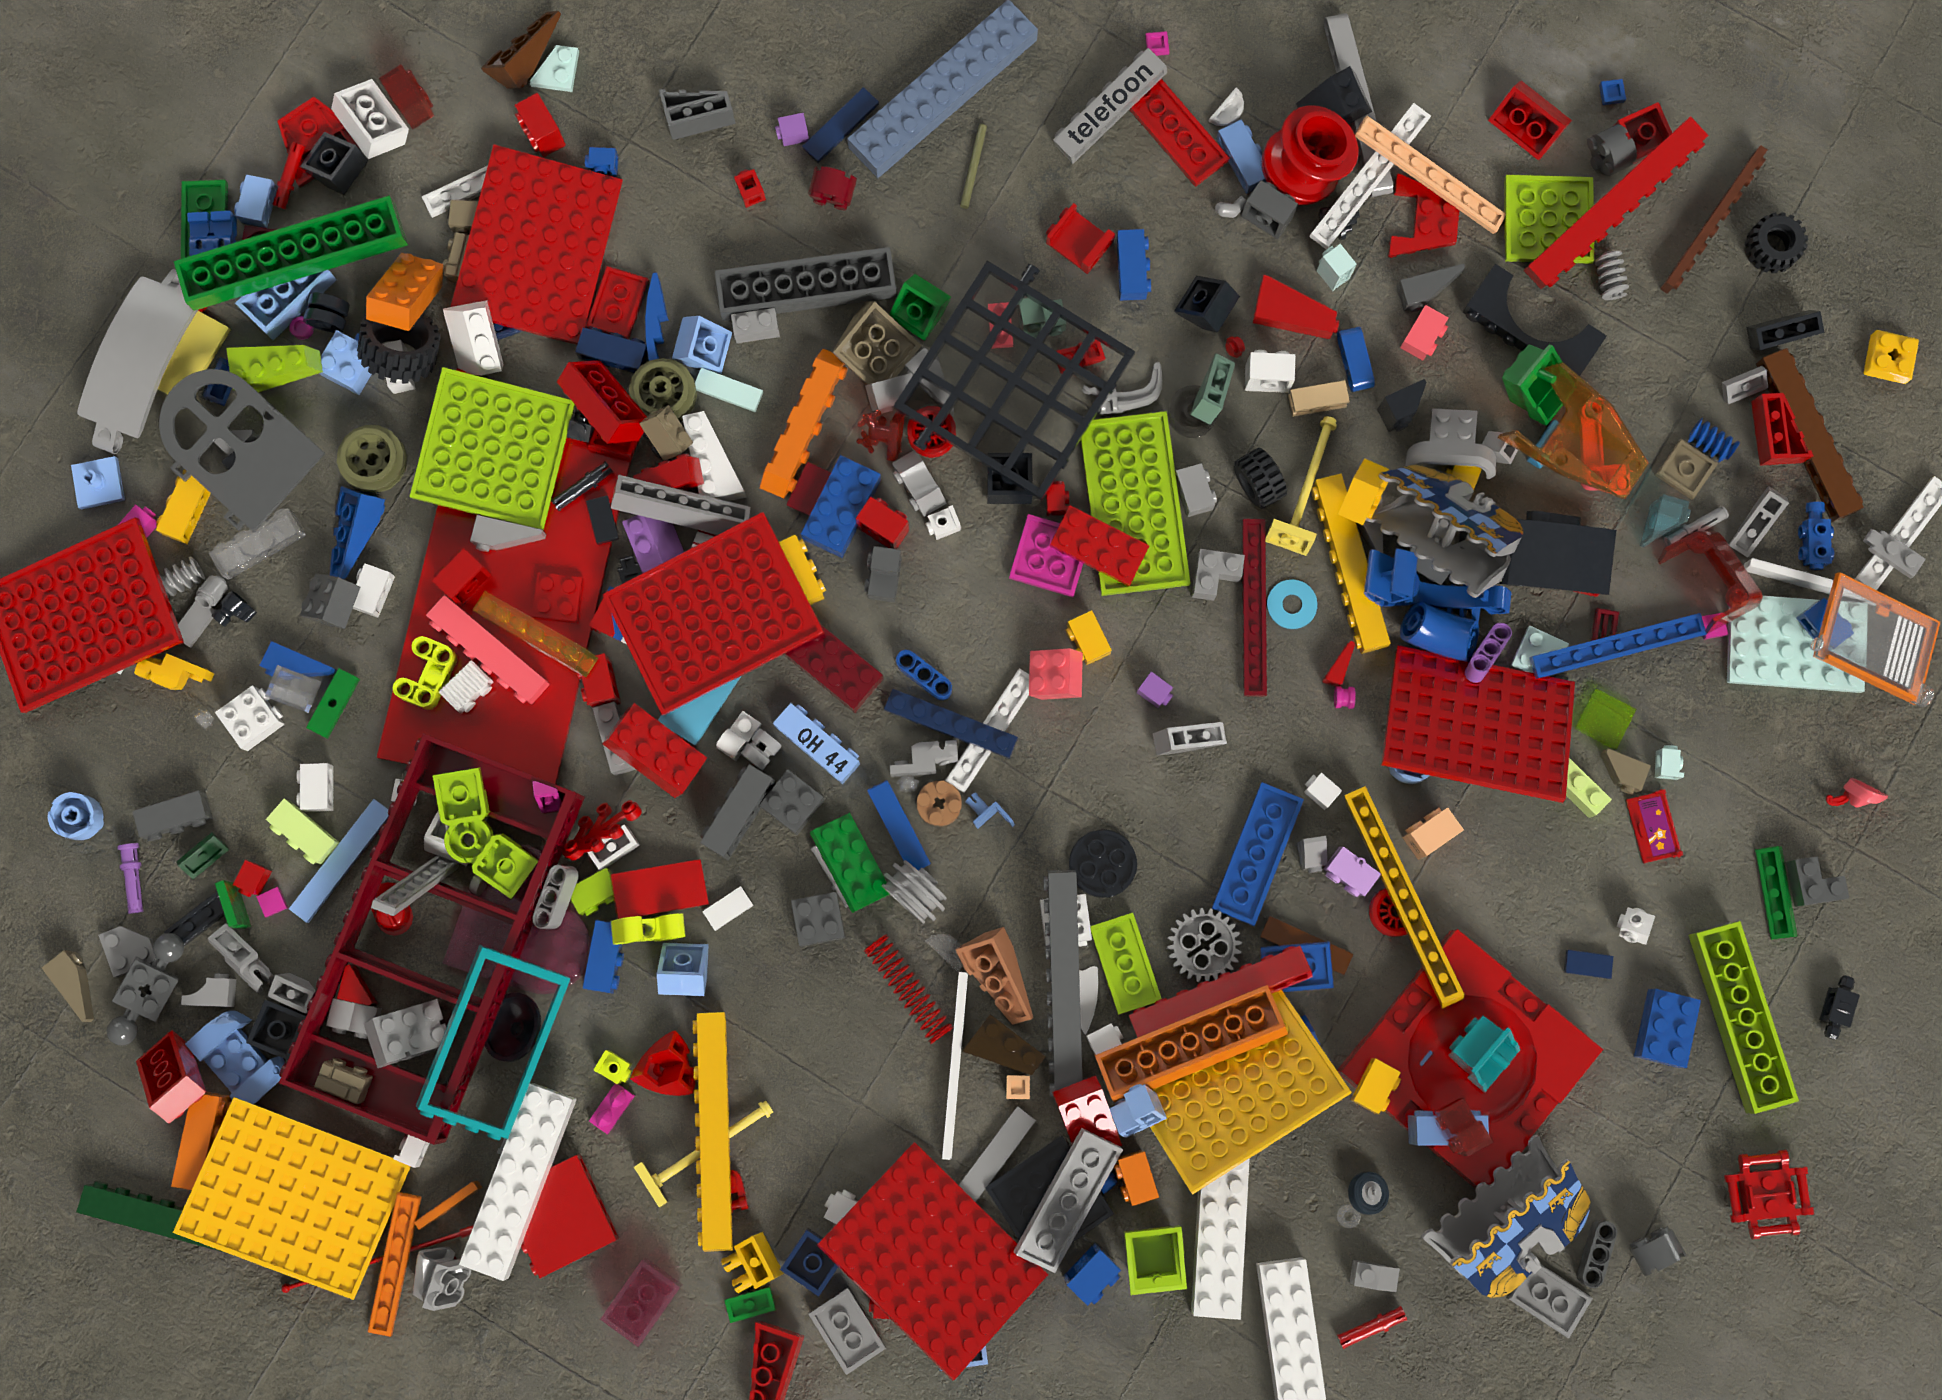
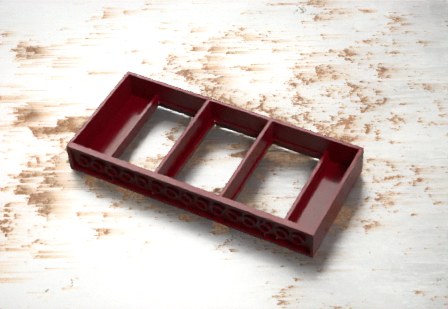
M423 734L422 738H419L415 744L414 750L416 752L413 760L410 759L407 763L405 779L398 785L396 801L392 802L388 809L389 818L379 831V842L371 850L370 858L372 859L369 866L365 867L362 872L360 888H357L352 896L353 905L343 918V923H345L343 929L335 937L334 945L336 946L333 953L329 954L326 959L324 975H321L316 983L317 992L307 1005V1016L299 1024L298 1038L289 1048L288 1054L290 1057L287 1064L285 1063L280 1070L279 1076L281 1079L279 1083L435 1145L446 1142L452 1125L443 1122V1118L436 1115L433 1118L420 1114L421 1110L417 1109L416 1103L426 1077L394 1064L377 1068L373 1056L319 1034L348 962L454 1004L458 1000L461 992L460 989L355 948L383 877L386 875L401 881L414 872L391 863L390 860L420 790L436 796L433 775L480 767L490 811L487 816L547 839L518 912L442 882H439L427 891L512 924L501 953L520 959L534 925L533 913L550 869L559 863L564 845L568 841L585 796ZM533 781L558 790L562 800L559 811L541 813L534 797ZM497 963L484 997L480 998L471 994L466 1008L477 1012L448 1086L436 1082L428 1102L429 1104L458 1113L515 972L514 968ZM339 1058L346 1061V1066L354 1068V1066H359L368 1070L367 1074L373 1076L363 1103L354 1104L314 1088L324 1061Z

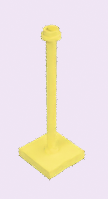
M1325 416L1320 422L1322 431L1291 523L1288 524L1274 519L1266 534L1267 543L1305 556L1312 547L1317 534L1299 528V524L1330 432L1337 427L1336 419Z
M767 1101L758 1103L760 1106L758 1109L729 1127V1139L764 1115L769 1118L773 1111ZM695 1150L658 1175L656 1173L651 1175L643 1162L634 1167L658 1207L668 1203L660 1190V1187L663 1186L662 1183L700 1158V1151Z

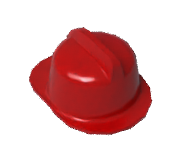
M382 883L375 898L390 889L395 883ZM410 905L395 916L371 908L377 925L388 935L396 936L403 934L412 925L413 913Z

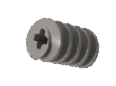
M1608 251L1596 256L1595 265L1598 266L1596 271L1600 275L1598 281L1602 283L1600 290L1603 291L1601 296L1604 300H1615L1627 295L1623 291L1628 289L1629 285L1622 284L1623 281L1627 280V276H1620L1626 269L1618 267L1624 263V260L1617 259L1618 256L1622 255V251Z
M192 556L189 557L190 564L181 560L182 568L173 564V572L164 568L165 576L160 574L168 598L169 594L175 596L177 590L179 592L185 591V586L192 588L193 582L200 584L201 578L205 580L200 565Z

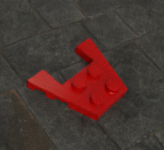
M312 97L277 121L288 154L292 141L306 146L300 165L304 161L303 158L310 153L324 132L335 137L342 134L347 142L358 147L334 112L315 97ZM299 165L295 180L301 188L313 180L314 177L304 171Z
M1397 174L1395 177L1394 195L1416 198L1413 238L1391 236L1388 257L1393 258L1401 254H1412L1416 251L1455 245L1457 242L1460 210L1422 183L1402 174Z

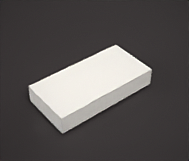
M740 886L702 912L716 931L754 905Z

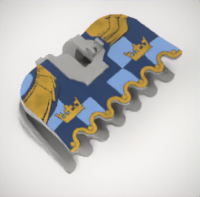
M1409 465L1379 474V478L1386 482L1398 483L1397 490L1403 493V495L1391 504L1375 510L1372 518H1367L1366 521L1380 523V531L1384 534L1397 535V543L1404 547L1415 548L1414 555L1416 557L1432 560L1431 566L1434 570L1449 572V580L1455 584L1467 585V593L1472 597H1478L1484 591L1502 581L1511 561L1509 554L1515 552L1524 532L1521 524L1513 516L1497 507L1493 499L1483 498L1484 493L1477 494L1474 502H1469V498L1472 497L1474 492L1471 485L1439 470L1419 465ZM1456 531L1468 532L1464 541L1454 545L1451 544Z
M1533 1135L1528 1141L1529 1151L1526 1154L1520 1151L1512 1154L1510 1159L1511 1167L1509 1169L1503 1167L1495 1169L1493 1173L1494 1182L1491 1185L1485 1182L1477 1185L1475 1190L1477 1196L1474 1200L1468 1198L1461 1199L1458 1203L1459 1213L1456 1216L1450 1213L1443 1215L1439 1231L1428 1229L1421 1236L1460 1275H1463L1478 1292L1490 1298L1502 1297L1511 1293L1531 1273L1535 1274L1542 1268L1537 1257L1530 1251L1531 1248L1538 1243L1542 1250L1549 1255L1556 1252L1560 1253L1577 1237L1589 1215L1591 1204L1589 1196L1578 1180L1568 1159L1563 1160L1557 1168L1546 1152L1538 1135Z

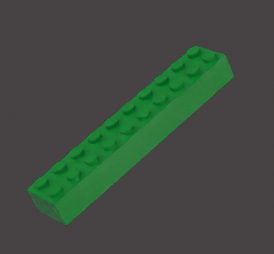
M389 195L173 262L185 303L195 311L407 246L408 243L396 204Z

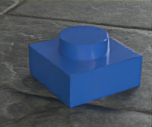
M1623 79L1602 81L1599 84L1602 105L1618 104L1626 101Z

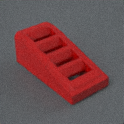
M1350 641L1347 643L1323 678V683L1334 687L1342 685L1355 642Z

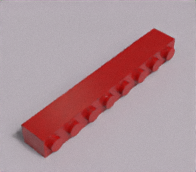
M1290 946L1278 955L1265 956L1261 959V962L1253 965L1251 963L1243 965L1239 971L1221 974L1217 980L1212 982L1204 981L1198 984L1195 989L1190 991L1182 990L1176 993L1175 997L1168 1000L1163 998L1148 1008L1140 1007L1134 1010L1133 1014L1129 1015V1018L1138 1038L1268 985L1272 994L1313 976L1301 946Z

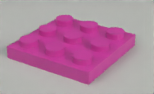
M1028 514L1009 579L1074 597L1083 563L1049 546L1060 523Z

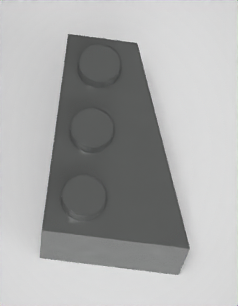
M659 89L673 140L736 124L727 91L687 93L686 90L666 92V90Z

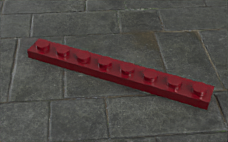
M1243 519L1242 555H1245L1242 573L1243 697H1266L1265 519Z

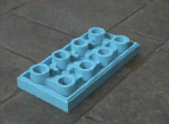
M741 676L664 716L661 715L658 721L675 734L696 746Z

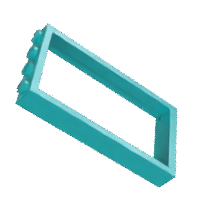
M479 945L416 1103L417 1109L421 1110L420 1114L429 1118H433L434 1115L442 1117L443 1122L456 1126V1123L463 1124L466 1130L478 1133L479 1130L488 1132L487 1136L496 1140H500L501 1137L508 1139L570 978ZM485 959L558 984L502 1128L428 1103Z

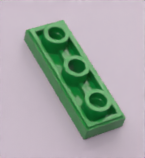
M338 668L306 728L328 739L360 679ZM333 701H337L335 707H331Z

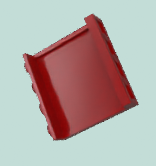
M581 1154L575 1155L550 1168L523 1239L521 1248L525 1254L528 1253L532 1261L529 1263L530 1268L535 1276H539V1279L620 1239Z

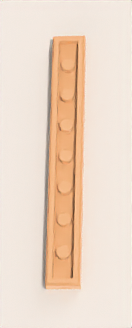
M1369 116L1364 117L1355 132V136L1492 234L1498 231L1505 218L1503 211Z

